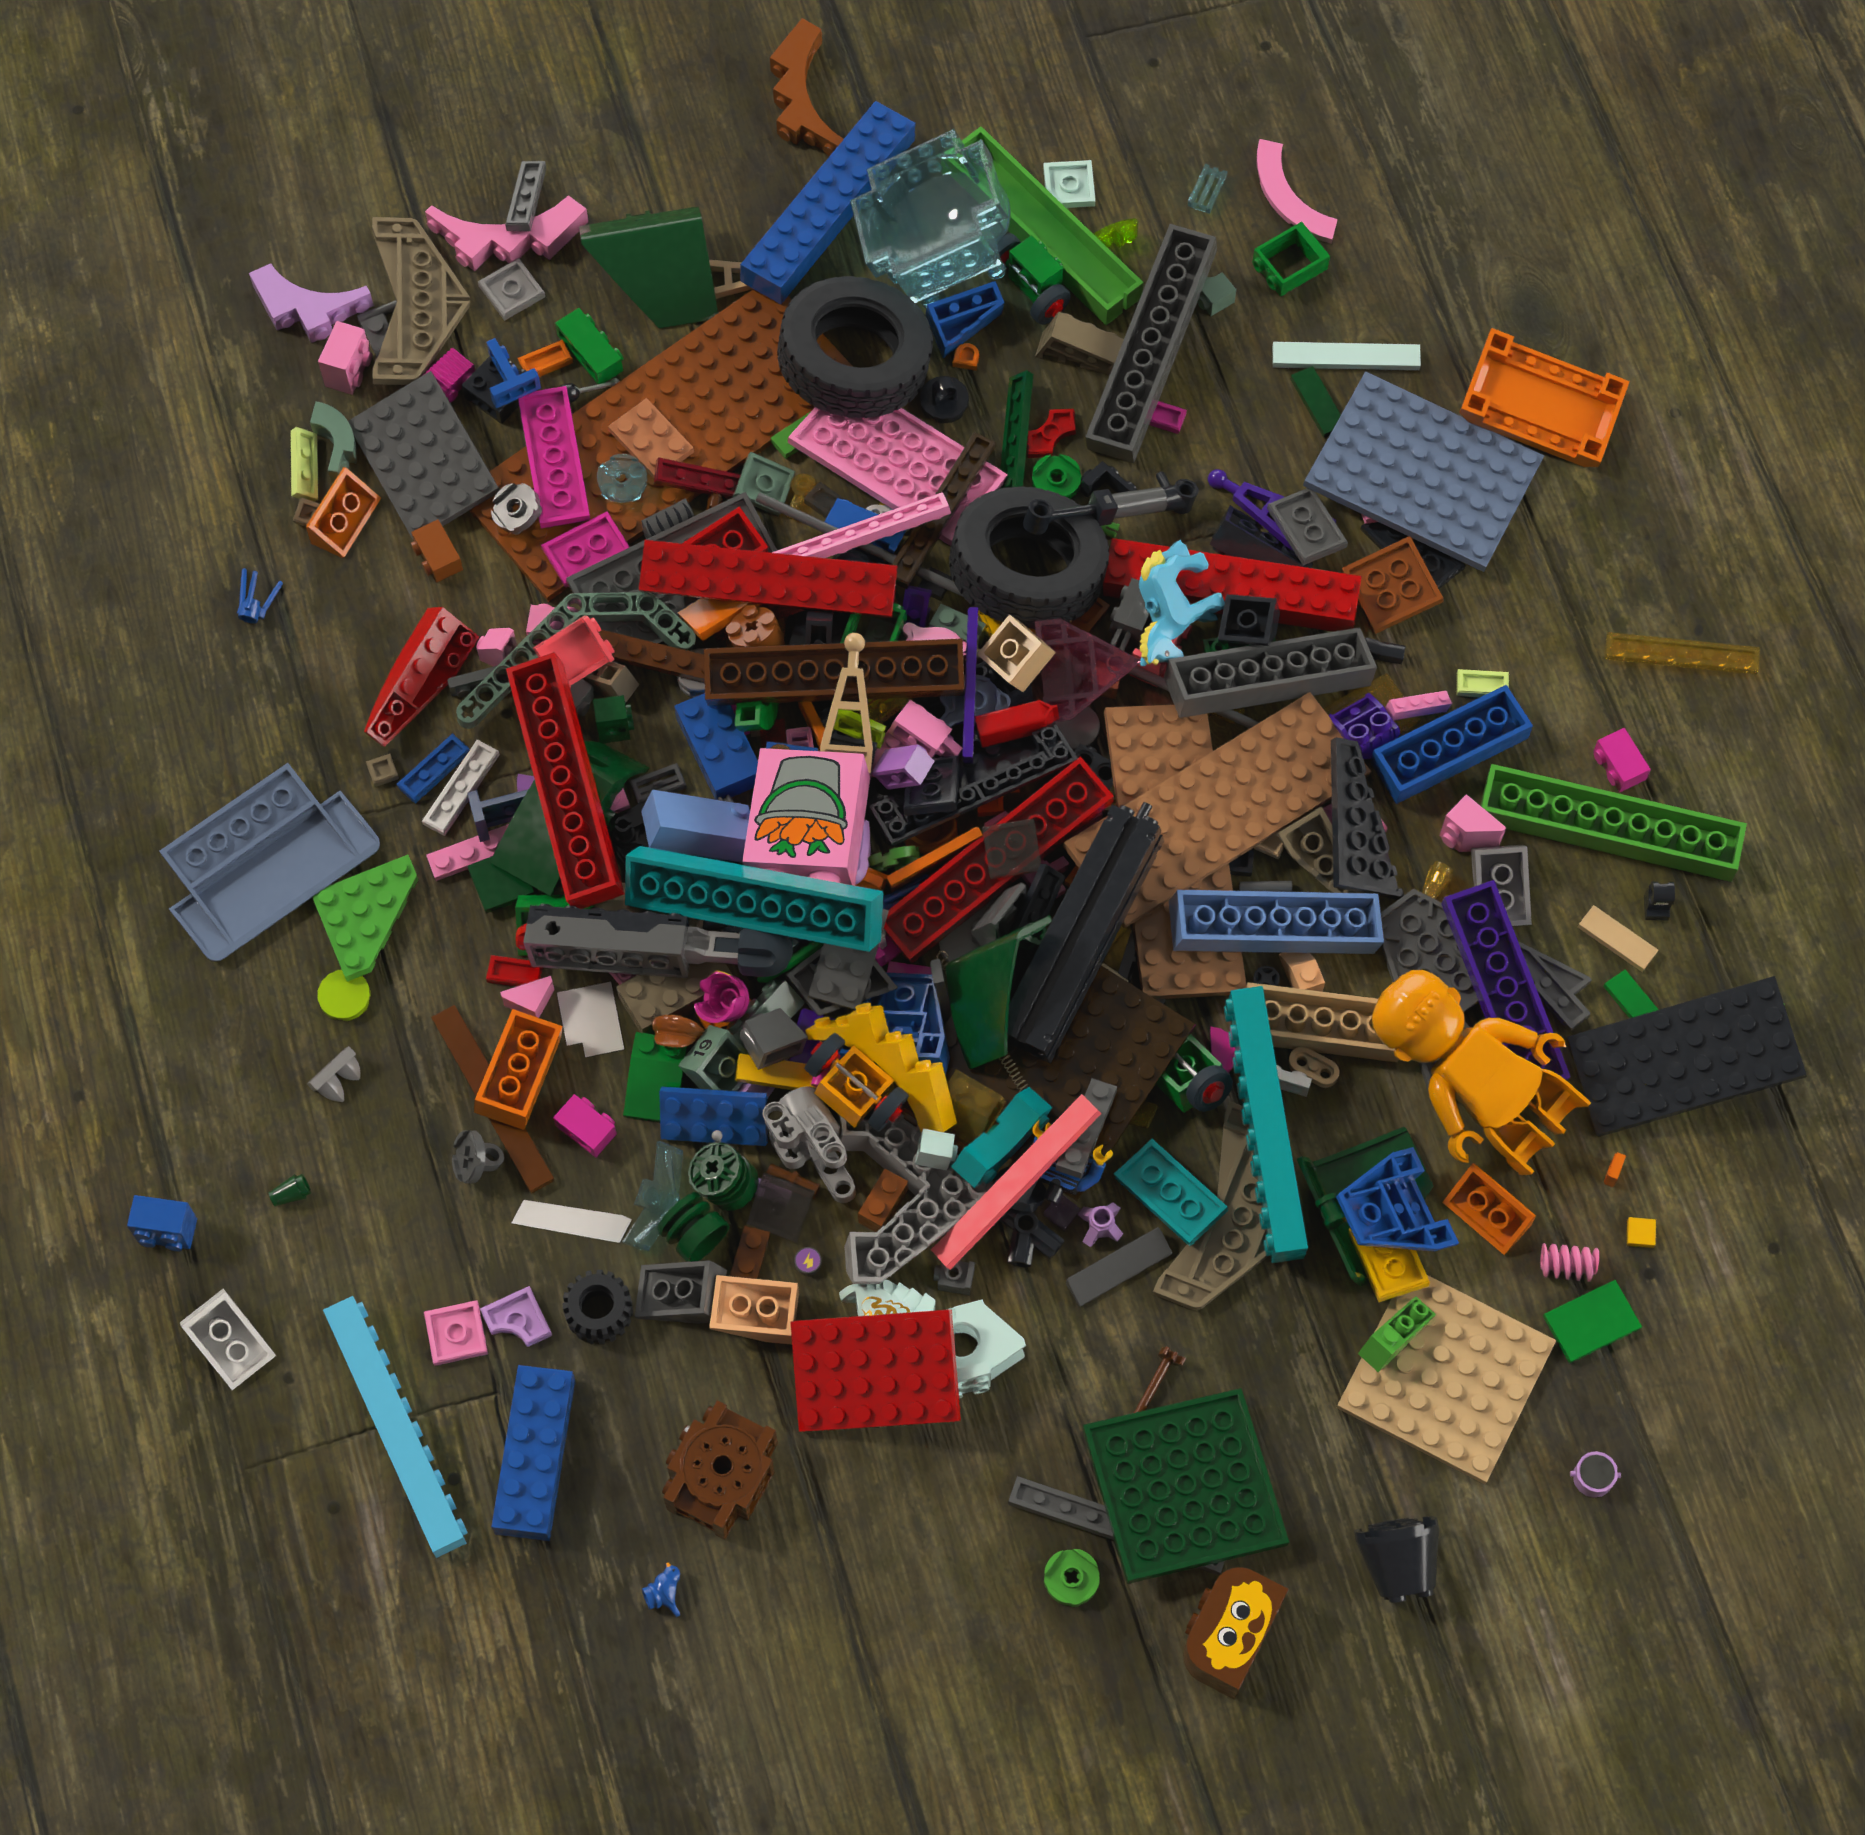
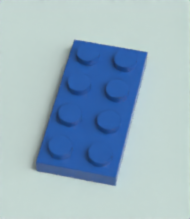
M661 1087L659 1091L661 1139L714 1143L715 1140L712 1138V1133L715 1130H719L723 1135L721 1143L767 1145L768 1127L763 1117V1109L767 1105V1093Z

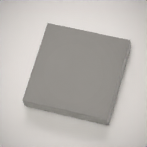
M519 258L478 281V286L504 321L545 298V292Z

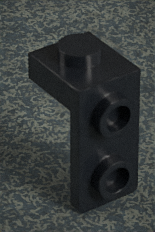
M1103 461L1093 470H1087L1081 478V492L1087 498L1104 483L1108 484L1117 493L1137 490L1133 483L1130 481L1126 482L1113 466H1108Z

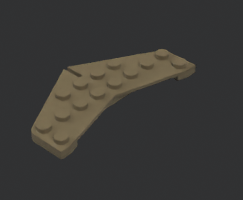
M372 217V233L397 301L378 358H376L373 366V384L408 385L426 373L469 309L470 297L417 220L413 218Z
M1231 1101L1224 1115L1217 1197L1228 1206V1212L1192 1246L1186 1245L1169 1268L1159 1277L1153 1290V1295L1191 1310L1204 1308L1268 1257L1265 1255L1264 1240H1266L1265 1235L1267 1233L1266 1229L1261 1230L1259 1220L1262 1203H1257L1255 1197V1187H1257L1256 1182L1258 1180L1257 1177H1252L1250 1167L1253 1151H1248L1246 1144L1247 1129L1249 1127L1243 1124L1241 1113L1243 1106Z

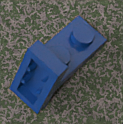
M496 338L486 342L489 356L504 381L489 388L496 408L541 389L539 375L535 368L519 374L515 364H509V354L504 345L499 346Z

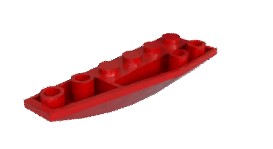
M444 607L427 608L393 665L375 702L364 732L382 747H385L448 685V678L457 675L479 636Z

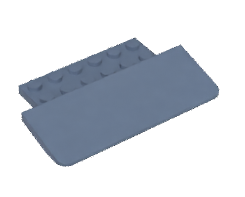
M287 763L159 851L190 892L187 897L169 908V910L207 959L215 962L221 961L374 855L379 850L380 841L372 828L341 791L320 804L289 763Z

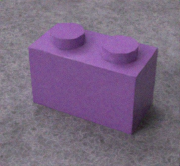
M919 744L885 749L871 773L887 790L917 786L923 782L934 760L927 754V750Z

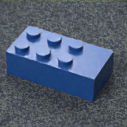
M705 693L675 705L678 724L715 800H718V797L726 798L728 794L733 797L754 788L758 760L744 732L739 731L735 727L736 715L731 705L708 706L705 700Z

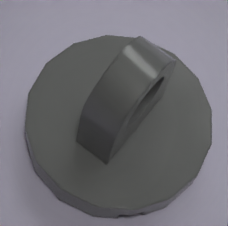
M463 1130L454 1141L453 1148H457L456 1155L452 1157L454 1174L460 1182L476 1183L483 1171H495L504 1161L502 1150L495 1144L484 1143L477 1131ZM485 1153L490 1154L495 1161L489 1160Z

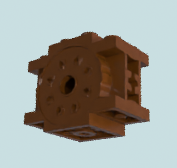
M717 1400L714 1407L709 1406L702 1419L705 1422L704 1424L694 1419L691 1426L686 1425L679 1438L682 1441L677 1450L673 1449L666 1460L670 1478L666 1482L662 1494H664L663 1498L668 1511L675 1515L679 1513L714 1531L716 1536L726 1540L738 1516L749 1521L775 1472L773 1460L770 1457L778 1445L775 1429L767 1425L764 1428L729 1410L726 1404ZM721 1469L730 1470L726 1474H718V1471Z

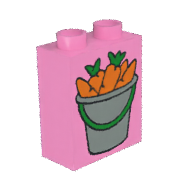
M760 748L743 864L855 886L870 784V775L864 754Z

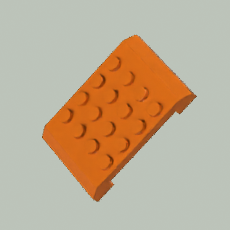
M1491 328L1459 413L1469 423L1583 467H1599L1630 381L1610 373H1606L1604 377L1515 343L1513 342L1514 336Z

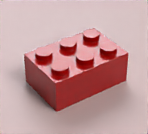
M740 506L682 543L768 552L767 544Z

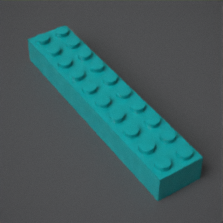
M643 846L637 847L626 855L625 905L669 914L678 913L690 918L867 952L881 942L884 891Z
M1263 986L1231 990L1229 999L1225 1000L1224 1015L1226 1022H1231L1228 1037L1230 1048L1235 1047L1233 1057L1234 1072L1240 1074L1237 1091L1239 1099H1244L1243 1109H1241L1243 1124L1249 1127L1247 1129L1246 1144L1248 1151H1253L1250 1167L1252 1177H1257L1258 1180L1256 1182L1257 1187H1255L1256 1202L1262 1203L1259 1220L1261 1230L1266 1229L1267 1233L1265 1235L1266 1240H1264L1265 1255L1271 1256L1272 1263L1304 1259L1308 1245Z

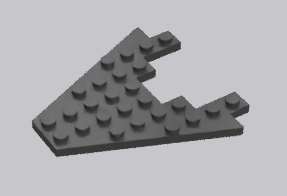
M1412 889L1381 912L1384 938L1381 949L1392 983L1401 975L1411 970H1425L1439 977L1448 988H1455L1461 996L1459 1005L1464 1014L1479 1003L1441 902ZM1519 942L1541 1001L1569 1032L1589 1018L1591 1014L1575 995L1588 986L1592 979ZM1464 1022V1028H1463V1030L1466 1029V1028H1470V1027L1467 1025V1023ZM1440 1058L1433 1062L1419 1063L1427 1090L1430 1078L1432 1077L1431 1069Z

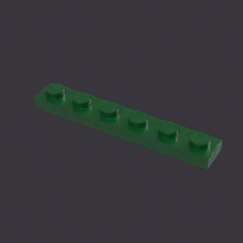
M1028 370L1009 378L1000 470L1008 474V477L1000 489L1023 487L1034 375Z

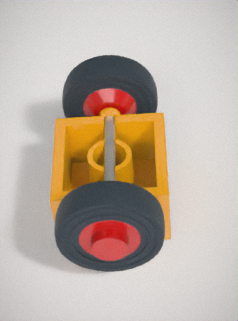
M833 1033L824 1042L820 1041L811 1051L812 1056L804 1068L813 1077H817L825 1069L831 1068L829 1073L819 1082L814 1094L854 1128L876 1106L875 1112L870 1117L868 1123L879 1132L889 1122L893 1123L903 1112L901 1108L909 1095L902 1088L897 1087L884 1097L893 1084L894 1079L854 1045L841 1060H838V1054L843 1048L845 1040L838 1034Z

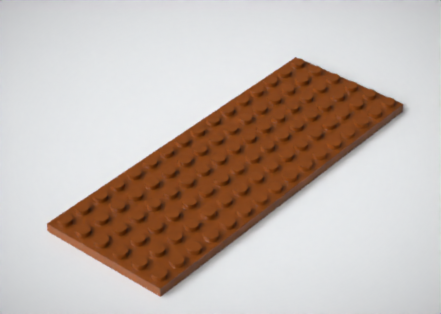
M755 289L751 290L572 414L590 520L608 511L624 539L630 545L643 535L642 520L685 498L689 503L702 494L654 484V479L609 432L608 426L646 398L694 447V453L683 460V463L731 473L745 464L750 452L755 454L762 452L772 445L770 439L772 436L815 408L814 405L809 404L799 394L795 393L789 386V383L786 382L779 368L777 359L779 334L784 312L791 302L789 296H787L782 304H779ZM824 334L816 339L826 355L843 365L853 367ZM527 446L490 471L499 489L511 483L515 485L524 483L534 490ZM495 495L469 510L547 602L569 588V586L565 588L543 552L541 545L587 521L541 528L538 517L529 528L515 535L504 531L493 521L491 510L493 511L495 505L493 503ZM514 504L512 506L514 510L511 513L516 512L520 505Z

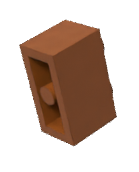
M439 519L411 532L413 542L410 543L416 556H422L424 561L421 564L427 576L432 575L436 583L463 570L461 559Z
M884 1169L858 1212V1223L874 1232L879 1231L893 1218L906 1196L908 1181Z

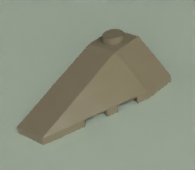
M1322 807L1311 811L1277 833L1289 855L1332 893H1360L1333 887L1332 823Z

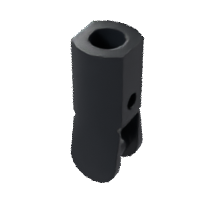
M1365 638L1374 660L1402 665L1406 646Z

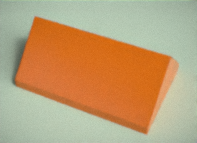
M343 467L306 526L311 544L341 558L346 556L381 499L379 495L346 467Z
M1475 1163L1471 1164L1442 1202L1503 1255L1531 1227L1536 1217L1534 1213Z

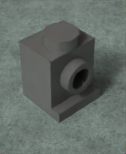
M958 1261L951 1270L943 1263L936 1265L933 1281H938V1290L970 1296L975 1262ZM952 1271L959 1274L956 1277H951L948 1273Z

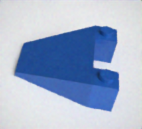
M887 973L898 989L864 1000L863 1003H871V1006L882 1005L889 1033L900 1031L901 1035L912 1034L919 1061L931 1060V1063L942 1062L946 1076L950 1054L942 1011L932 974ZM844 1045L843 1048L841 1049V1051L839 1052V1054H840V1059H839V1060H841V1058H842L851 1048H849V1047H847V1046Z

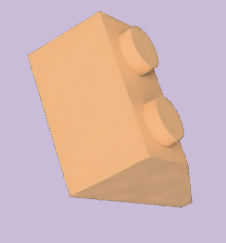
M716 1275L709 1328L759 1341L792 1345L790 1321H796L799 1299L798 1283Z

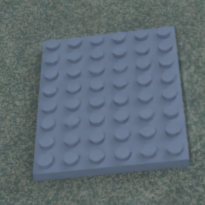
M1365 371L1307 475L1303 486L1484 572L1544 455L1493 431L1469 423L1465 418Z

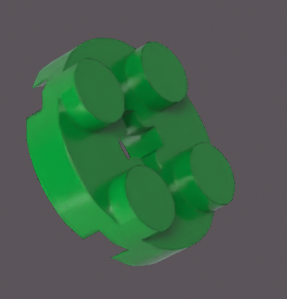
M1067 455L1044 456L1033 468L1032 487L1046 491L1049 490L1071 499L1080 489V467L1074 459ZM1052 475H1062L1060 482L1052 481Z

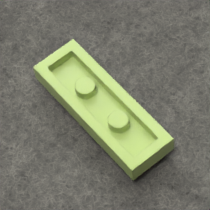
M295 427L291 430V496L315 502L318 500L317 434Z

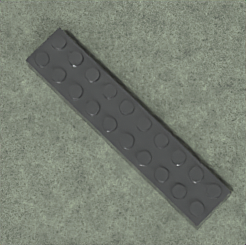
M1169 224L1086 434L1087 450L1134 464L1217 252L1216 237Z

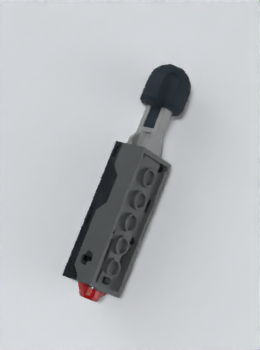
M549 904L530 905L527 923L517 929L515 940L516 946L520 950H526L532 967L688 978L690 964H701L704 962L738 964L739 971L743 976H774L787 968L793 954L792 942L788 936L742 928L740 933L707 931L699 927H690L687 916L678 913L662 915L651 911L634 913L624 909L606 911L597 907L579 909L575 906L553 907Z

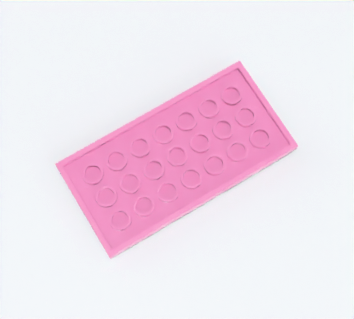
M815 407L788 437L790 445L893 510L934 496L965 448L902 408L883 416L848 418L846 416L841 417L830 414V412H825ZM986 462L939 539L951 546L956 524L964 509L978 497L980 498L988 492L1000 489L1008 474Z

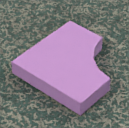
M530 1286L480 1308L491 1335L502 1332L514 1334L521 1338L527 1347L552 1336Z

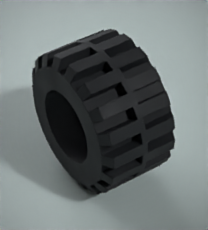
M591 1270L586 1271V1277L582 1278L580 1275L575 1277L576 1283L570 1282L567 1286L568 1293L564 1292V1303L562 1305L567 1324L579 1339L583 1340L586 1338L587 1343L593 1344L594 1340H598L599 1344H605V1339L608 1338L612 1342L616 1340L615 1335L620 1334L622 1336L625 1333L624 1327H629L631 1323L630 1316H633V1304L629 1290L624 1285L623 1280L620 1277L616 1279L612 1272L608 1271L606 1275L603 1273V1270H597V1274H592ZM603 1295L613 1300V1309L603 1318L592 1319L585 1316L582 1312L585 1302L593 1296Z

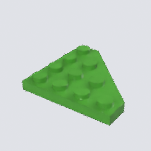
M409 855L329 885L312 897L347 982L372 972L380 950H383L396 919H399L407 904V897L418 882V877Z

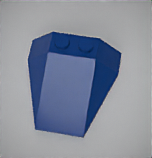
M1414 1147L1391 1153L1336 1196L1358 1245L1438 1251L1459 1244L1448 1219L1438 1222L1434 1221L1417 1186L1415 1179L1425 1170Z

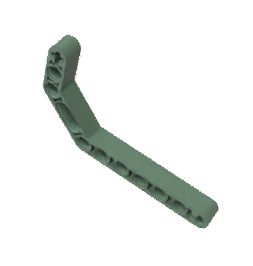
M649 592L569 594L458 705L456 710L457 721L465 729L474 728L512 691L509 682L505 684L498 682V676L502 674L507 675L506 669L516 666L515 659L520 656L526 657L528 661L538 658L533 650L535 646L532 643L536 639L546 640L560 630H554L550 626L554 621L563 623L562 629L584 615L590 619L594 618L597 622L642 621L668 646L687 651L694 649L695 633L660 599ZM648 602L653 605V609L644 611L640 608V605ZM576 603L581 606V610L571 612L568 606ZM597 603H624L628 606V609L622 612H598L593 606ZM667 619L672 625L669 628H662L658 623L660 620ZM681 638L684 640L685 638H688V644L686 642L680 644L679 639ZM483 692H489L493 695V698L485 702L480 700L479 696ZM473 710L472 718L469 716L464 718L463 712L470 713Z

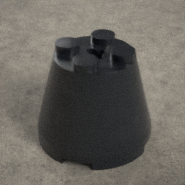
M1425 1516L1423 1521H1418L1417 1518H1402L1368 1525L1369 1531L1363 1532L1362 1529L1354 1530L1356 1544L1381 1597H1384V1600L1394 1603L1405 1601L1406 1595L1417 1594V1597L1434 1595L1433 1589L1436 1587L1439 1524L1436 1516Z

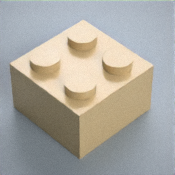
M1009 614L977 655L1008 683L1024 692L1056 652L1027 626Z

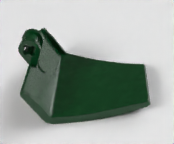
M699 207L650 214V210L645 211V214L631 216V213L626 214L625 219L579 226L582 245L658 328L707 321L718 314Z

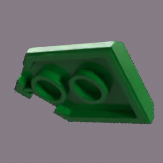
M815 941L807 943L793 952L786 969L774 976L758 977L757 981L768 983L806 960L823 947L824 943Z

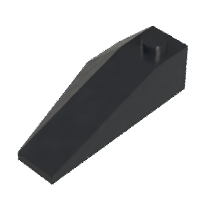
M1231 505L1224 514L1209 544L1213 546L1214 551L1221 555L1312 568L1313 562L1302 565L1293 550L1285 545L1281 546L1277 538L1270 532H1262L1256 527L1257 521Z

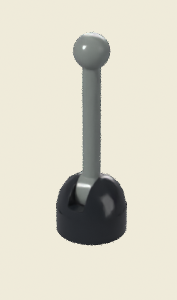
M613 378L611 382L584 388H578L573 383L562 384L560 387H567L569 403H573L579 398L580 393L611 387L620 381L617 378Z

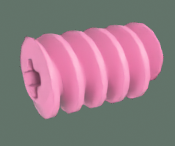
M1543 1243L1540 1264L1544 1278H1547L1550 1270H1552L1555 1279H1558L1561 1271H1563L1566 1280H1569L1571 1273L1574 1272L1577 1281H1580L1584 1273L1586 1274L1587 1281L1591 1282L1593 1275H1596L1598 1271V1248H1595L1591 1254L1590 1249L1584 1247L1580 1254L1577 1246H1573L1569 1253L1567 1245H1562L1558 1252L1556 1244H1551L1547 1250L1546 1244Z

